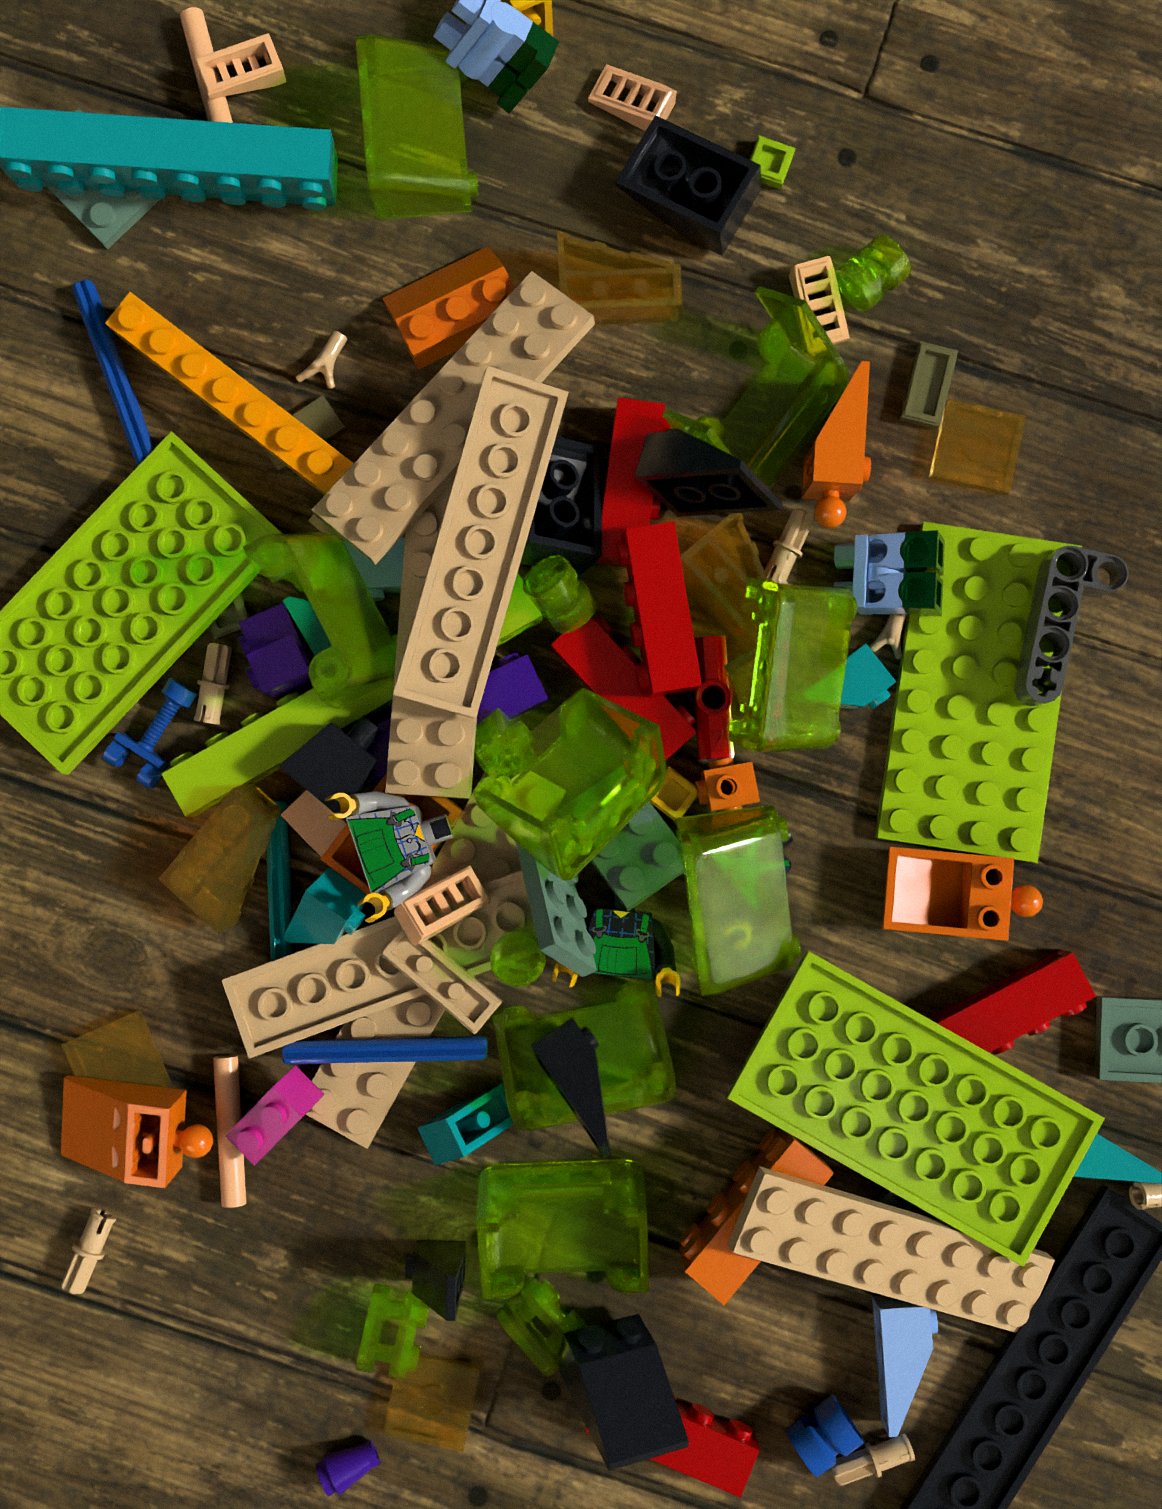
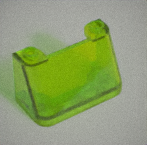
M377 34L356 35L366 169L369 190L378 219L387 220L473 212L471 197H479L476 171L469 172L461 98V82H468V76L458 66L454 69L445 62L450 49L444 45Z
M327 532L270 534L243 546L251 565L257 573L269 578L272 583L279 580H287L293 583L300 592L304 590L332 645L317 654L309 666L311 683L322 702L339 709L394 680L397 645L347 547L338 536Z
M748 577L746 598L756 600L759 608V613L752 612L751 621L758 622L760 625L750 704L741 703L740 711L746 713L742 720H730L728 740L756 752L829 749L838 740L841 731L839 713L851 624L857 612V601L847 587Z
M582 688L575 696L566 701L560 709L559 720L562 735L513 782H511L508 776L496 772L485 777L473 790L479 809L548 872L564 881L574 878L658 793L666 777V763L660 726L585 688Z
M766 805L675 818L677 839L681 840V863L684 869L692 934L691 945L693 953H691L693 972L700 995L719 994L793 968L794 959L801 958V948L797 933L792 934L782 846V842L789 840L785 816L778 817L774 806Z
M642 980L627 982L621 986L622 990L616 993V1001L539 1018H536L535 1013L526 1010L524 1006H512L504 1009L502 1014L492 1016L508 1112L518 1130L535 1131L578 1122L537 1062L531 1047L533 1043L570 1018L574 1019L580 1029L587 1026L599 1044L595 1051L599 1062L606 1115L668 1102L677 1096L675 1074L654 981L648 983Z
M629 1159L497 1164L485 1168L481 1172L478 1184L476 1225L483 1299H508L513 1297L523 1289L525 1274L606 1271L608 1285L615 1291L624 1294L649 1292L647 1207L644 1172L642 1166L637 1162Z

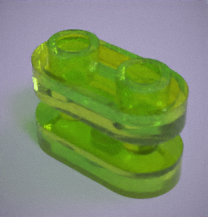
M533 1278L520 1290L526 1302L519 1308L514 1302L508 1300L496 1311V1316L507 1334L543 1374L550 1377L559 1369L560 1356L558 1351L561 1349L562 1333L587 1326L574 1310L568 1313L558 1302L561 1297L548 1280L544 1279L540 1282ZM536 1315L552 1332L548 1338L531 1321Z
M375 1283L358 1352L356 1370L373 1373L377 1360L391 1363L389 1377L406 1380L408 1372L416 1373L421 1346L414 1345L417 1328L425 1329L430 1307L413 1295L411 1290H407L404 1302L390 1300L392 1287ZM386 1317L400 1319L395 1345L381 1343Z

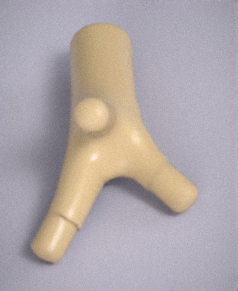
M334 331L317 358L303 372L296 375V380L302 382L321 372L324 374L327 388L333 389L335 387L333 379L334 363L347 342L346 336L338 331Z
M890 614L884 629L875 641L869 645V648L875 652L885 644H889L892 646L895 658L901 659L900 639L907 614Z

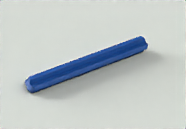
M84 279L81 282L74 283L72 291L133 458L139 466L155 447L112 330L105 324L108 319L96 286L91 280Z
M484 1036L299 1040L282 1047V1058L285 1064L484 1060L488 1055V1041Z

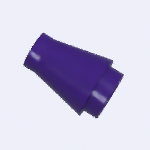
M369 1440L360 1445L324 1454V1459L316 1463L315 1466L321 1485L327 1496H330L336 1492L338 1495H341L372 1468L381 1464L374 1443L372 1440Z

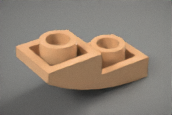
M307 790L281 814L289 825L320 856L325 853L347 824V820L344 818L338 820L328 819V815L335 813Z

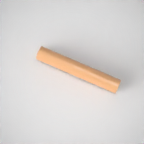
M187 8L180 13V19L207 120L233 123L226 96L209 99L194 62L195 58L214 52L204 13L200 8ZM210 69L215 83L221 82L219 69Z
M222 1055L213 1057L221 1206L233 1208L246 1204L244 1155L225 1137L242 1119L238 1055Z

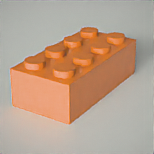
M773 1128L764 1136L759 1144L761 1149L759 1154L752 1162L746 1160L739 1166L732 1177L735 1181L725 1194L720 1191L714 1196L706 1208L709 1214L699 1226L693 1223L684 1232L679 1242L682 1244L679 1250L685 1273L722 1305L728 1302L761 1262L760 1260L732 1253L727 1245L759 1166L821 1185H825L834 1174L822 1156L813 1148L780 1128L778 1131Z

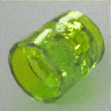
M879 234L860 250V257L853 256L837 269L835 274L838 288L846 300L857 310L866 313L885 297L884 290L892 291L911 275L912 269L906 254L900 246L890 237Z
M554 555L541 560L531 568L523 581L524 592L535 606L541 609L544 617L557 632L568 633L579 629L590 620L596 611L597 598L583 580L577 579V572L564 556Z
M524 927L513 928L503 933L493 945L490 954L491 968L495 976L504 984L513 987L527 986L536 981L543 972L547 960V955L540 951L536 932Z

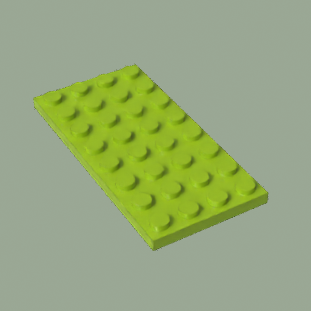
M171 431L0 611V715L61 774L69 775L290 540Z
M923 521L920 524L919 531L938 530L945 539L944 574L940 576L943 580L942 617L925 616L924 614H907L902 658L899 665L874 838L1038 863L1061 694L1049 703L1027 706L1017 699L1014 692V684L1039 566L1047 555L1061 547L1077 546L1082 548V546ZM1058 558L1056 562L1058 571L1062 575L1069 577V564L1065 560ZM1049 598V611L1053 615L1060 617L1062 613L1060 602L1057 599ZM1041 637L1039 647L1044 655L1051 657L1054 646L1048 638ZM1049 666L1044 667L1043 671L1050 669ZM1038 679L1032 681V686L1037 687L1039 690L1038 694L1044 692V687L1038 685Z
M806 950L726 1094L727 1099L1022 1267L1025 1266L1105 1119Z

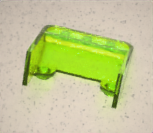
M759 286L755 294L772 318L759 337V352L766 365L722 423L709 415L692 420L669 409H666L662 416L673 429L682 430L742 460L770 490L844 392L848 383L849 371L807 301Z

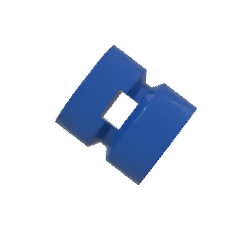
M833 1394L814 1407V1417L810 1418L804 1415L785 1429L794 1448L816 1478L836 1464V1455L841 1454L846 1457L865 1443L857 1427Z

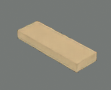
M402 927L379 953L474 1035L502 1003L499 997L430 939L413 946Z

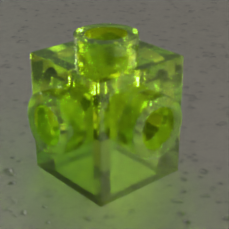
M498 708L476 726L475 758L488 775L495 772L505 783H508L516 775L525 772L538 759L531 744L535 738L522 721H518L515 724Z

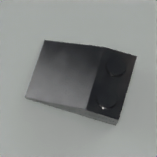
M655 115L615 183L616 187L682 236L722 256L761 191V165Z
M667 429L664 432L647 433L634 477L677 517L781 510L782 502L742 460L682 430Z
M556 437L520 563L582 575L602 557L601 447Z
M639 1314L562 1333L558 1371L608 1471L688 1447L689 1439L657 1344Z

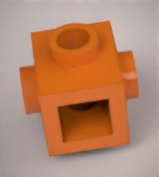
M733 757L710 761V770L702 771V780L695 782L699 804H707L708 812L718 810L719 818L743 814L742 805L760 802L752 762L734 765ZM722 781H727L731 785L729 795L721 791Z

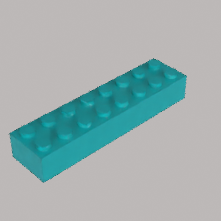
M0 107V168L22 190L39 192L43 190V187H55L68 194H83L84 189L99 190L101 194L110 197H122L125 190L140 191L142 197L153 200L164 199L165 195H176L189 202H204L206 198H221L224 203L231 205H243L246 203V200L262 201L263 205L274 208L285 207L286 203L302 204L304 208L310 210H324L326 206H336L338 157L331 130Z

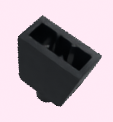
M364 715L348 733L337 724L330 723L280 765V768L333 813L338 814L341 810L340 803L335 799L325 801V798L336 793L351 795L364 792L381 762L367 749L380 735L382 730Z

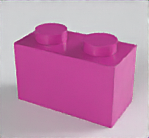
M295 1065L225 1137L255 1166L325 1094Z

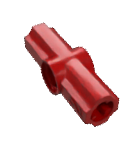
M726 636L694 638L702 686L694 690L693 693L699 760L734 757L731 717L732 692L729 688ZM707 687H715L722 693V704L715 710L707 708L702 702V693Z

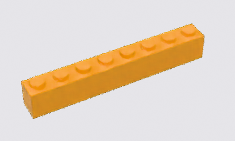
M132 292L127 294L105 322L127 344L323 495L354 464Z

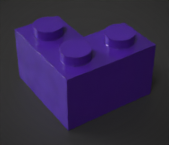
M284 603L238 622L243 634L238 636V639L251 665L245 668L256 691L261 689L264 694L280 700L293 692H299L312 686L311 683L321 676L301 631Z

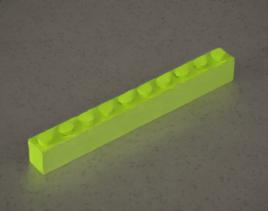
M519 573L516 576L497 647L543 621V616ZM398 634L385 640L382 643L384 649L370 656L368 652H365L348 661L347 666L349 668L335 676L333 672H329L315 679L311 683L313 689L299 696L298 692H293L276 702L278 708L265 716L263 712H258L247 717L241 722L243 728L229 735L227 732H222L205 742L207 748L193 755L190 751L173 759L170 762L172 768L161 774L184 816L196 817L280 770V765L328 724H337L347 732L353 728L363 715L370 719L390 708L393 699Z

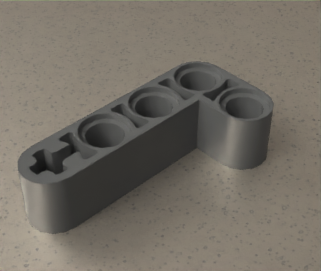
M1064 546L1047 555L1042 560L1038 570L1014 684L1015 695L1022 704L1038 706L1054 701L1060 696L1064 685L1082 595L1100 598L1121 589L1129 577V569L1122 558L1113 554L1077 546ZM1058 558L1065 560L1069 564V577L1062 575L1056 567ZM1098 567L1108 572L1110 577L1108 586L1098 580ZM1049 598L1057 599L1062 606L1060 617L1053 615L1049 611ZM1041 637H1046L1052 642L1054 651L1051 657L1044 655L1039 647ZM1049 666L1050 669L1043 671L1044 667ZM1037 679L1038 685L1044 687V692L1039 694L1038 688L1032 686V681Z

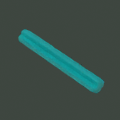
M269 801L264 805L270 957L272 961L294 953V943H289L283 938L292 920L289 824L281 816L288 808V804L284 801Z

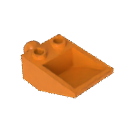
M861 361L803 460L801 499L818 501L814 508V517L817 523L824 528H836L843 523L847 514L844 502L849 503L857 491H861L863 482H868L870 477L871 457L865 456L870 361Z
M888 847L882 929L1008 941L1011 909L1021 917H1032L1041 910L1043 898L1040 891L1031 885H1020L1012 891L1014 858ZM990 869H994L992 885L986 880V873ZM990 910V925L986 926L983 922V915L986 911Z
M70 1075L64 1077L61 1155L123 1183L166 1188L182 1168L183 1153L190 1158L205 1156L212 1148L213 1135L206 1126L201 1124L190 1125L184 1129L187 1090Z

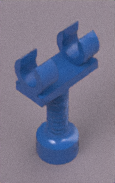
M169 677L161 690L165 695V702H163V706L156 713L157 716H154V719H152V723L149 724L150 726L147 727L148 730H145L146 733L141 737L142 740L137 741L126 733L117 732L113 738L114 740L107 747L102 757L104 761L114 767H120L128 758L131 750L146 759L148 762L138 773L136 781L148 789L149 787L153 789L162 778L161 773L170 765V761L153 751V746L155 747V743L160 739L159 736H162L164 729L171 722L170 719H173V716H175L174 712H177V709L180 707L189 708L198 695L191 688Z

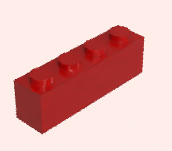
M620 397L617 399L602 510V557L596 561V564L626 567L619 566L616 551V542L622 541L621 536L625 528L650 525V519L658 520L661 501L634 476L647 433L664 432L667 429H671L672 418L664 417L665 403Z
M675 521L625 528L621 536L622 541L616 542V551L619 566H626L628 582H623L625 604L627 607L633 606L635 622L630 623V636L633 647H640L642 663L636 664L640 688L647 689L648 697L696 690L702 686Z
M586 612L551 644V650L659 767L697 733L692 727L696 721L682 705L674 708L664 697L665 695L648 697L647 689L640 688L637 678L636 664L642 663L641 660L627 645L620 649L610 638L614 631L601 616L598 615L593 619Z
M1060 949L929 1017V1019L983 1050L996 1055L1012 1048L1015 1045L1013 1040L1026 1033L1029 1036H1033L1047 1030L1051 1026L1049 1021L1063 1014L1064 1017H1069L1080 1013L1087 1008L1085 1002L1097 996L1074 953Z
M676 1401L689 1439L688 1447L650 1458V1460L741 1498L760 1451L753 1430L745 1423L735 1419H731L728 1423L716 1418L714 1413L703 1405L692 1403L691 1406ZM585 1425V1432L589 1433V1431H588V1429H587V1427H586V1425Z

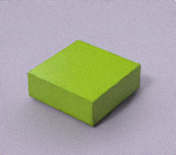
M758 135L750 160L761 165L762 184L781 190L796 148Z

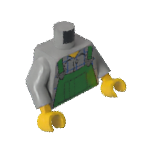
M379 791L351 795L336 793L327 796L325 801L337 800L340 803L341 810L338 814L328 815L327 817L330 820L347 817L346 820L371 894L358 901L357 907L365 902L373 904L375 914L365 921L368 923L374 922L382 917L386 910H391L401 905L404 900L418 893L431 876L430 865L437 862L432 845L454 838L446 814L423 821L418 806H410L404 797Z

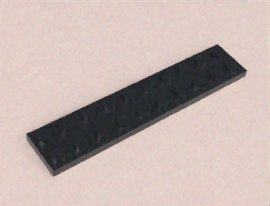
M1102 1184L1056 1258L1041 1295L1030 1311L1028 1321L1020 1326L1016 1333H1009L900 1509H1008L1162 1261V1222L1144 1210L1136 1209L1130 1201Z

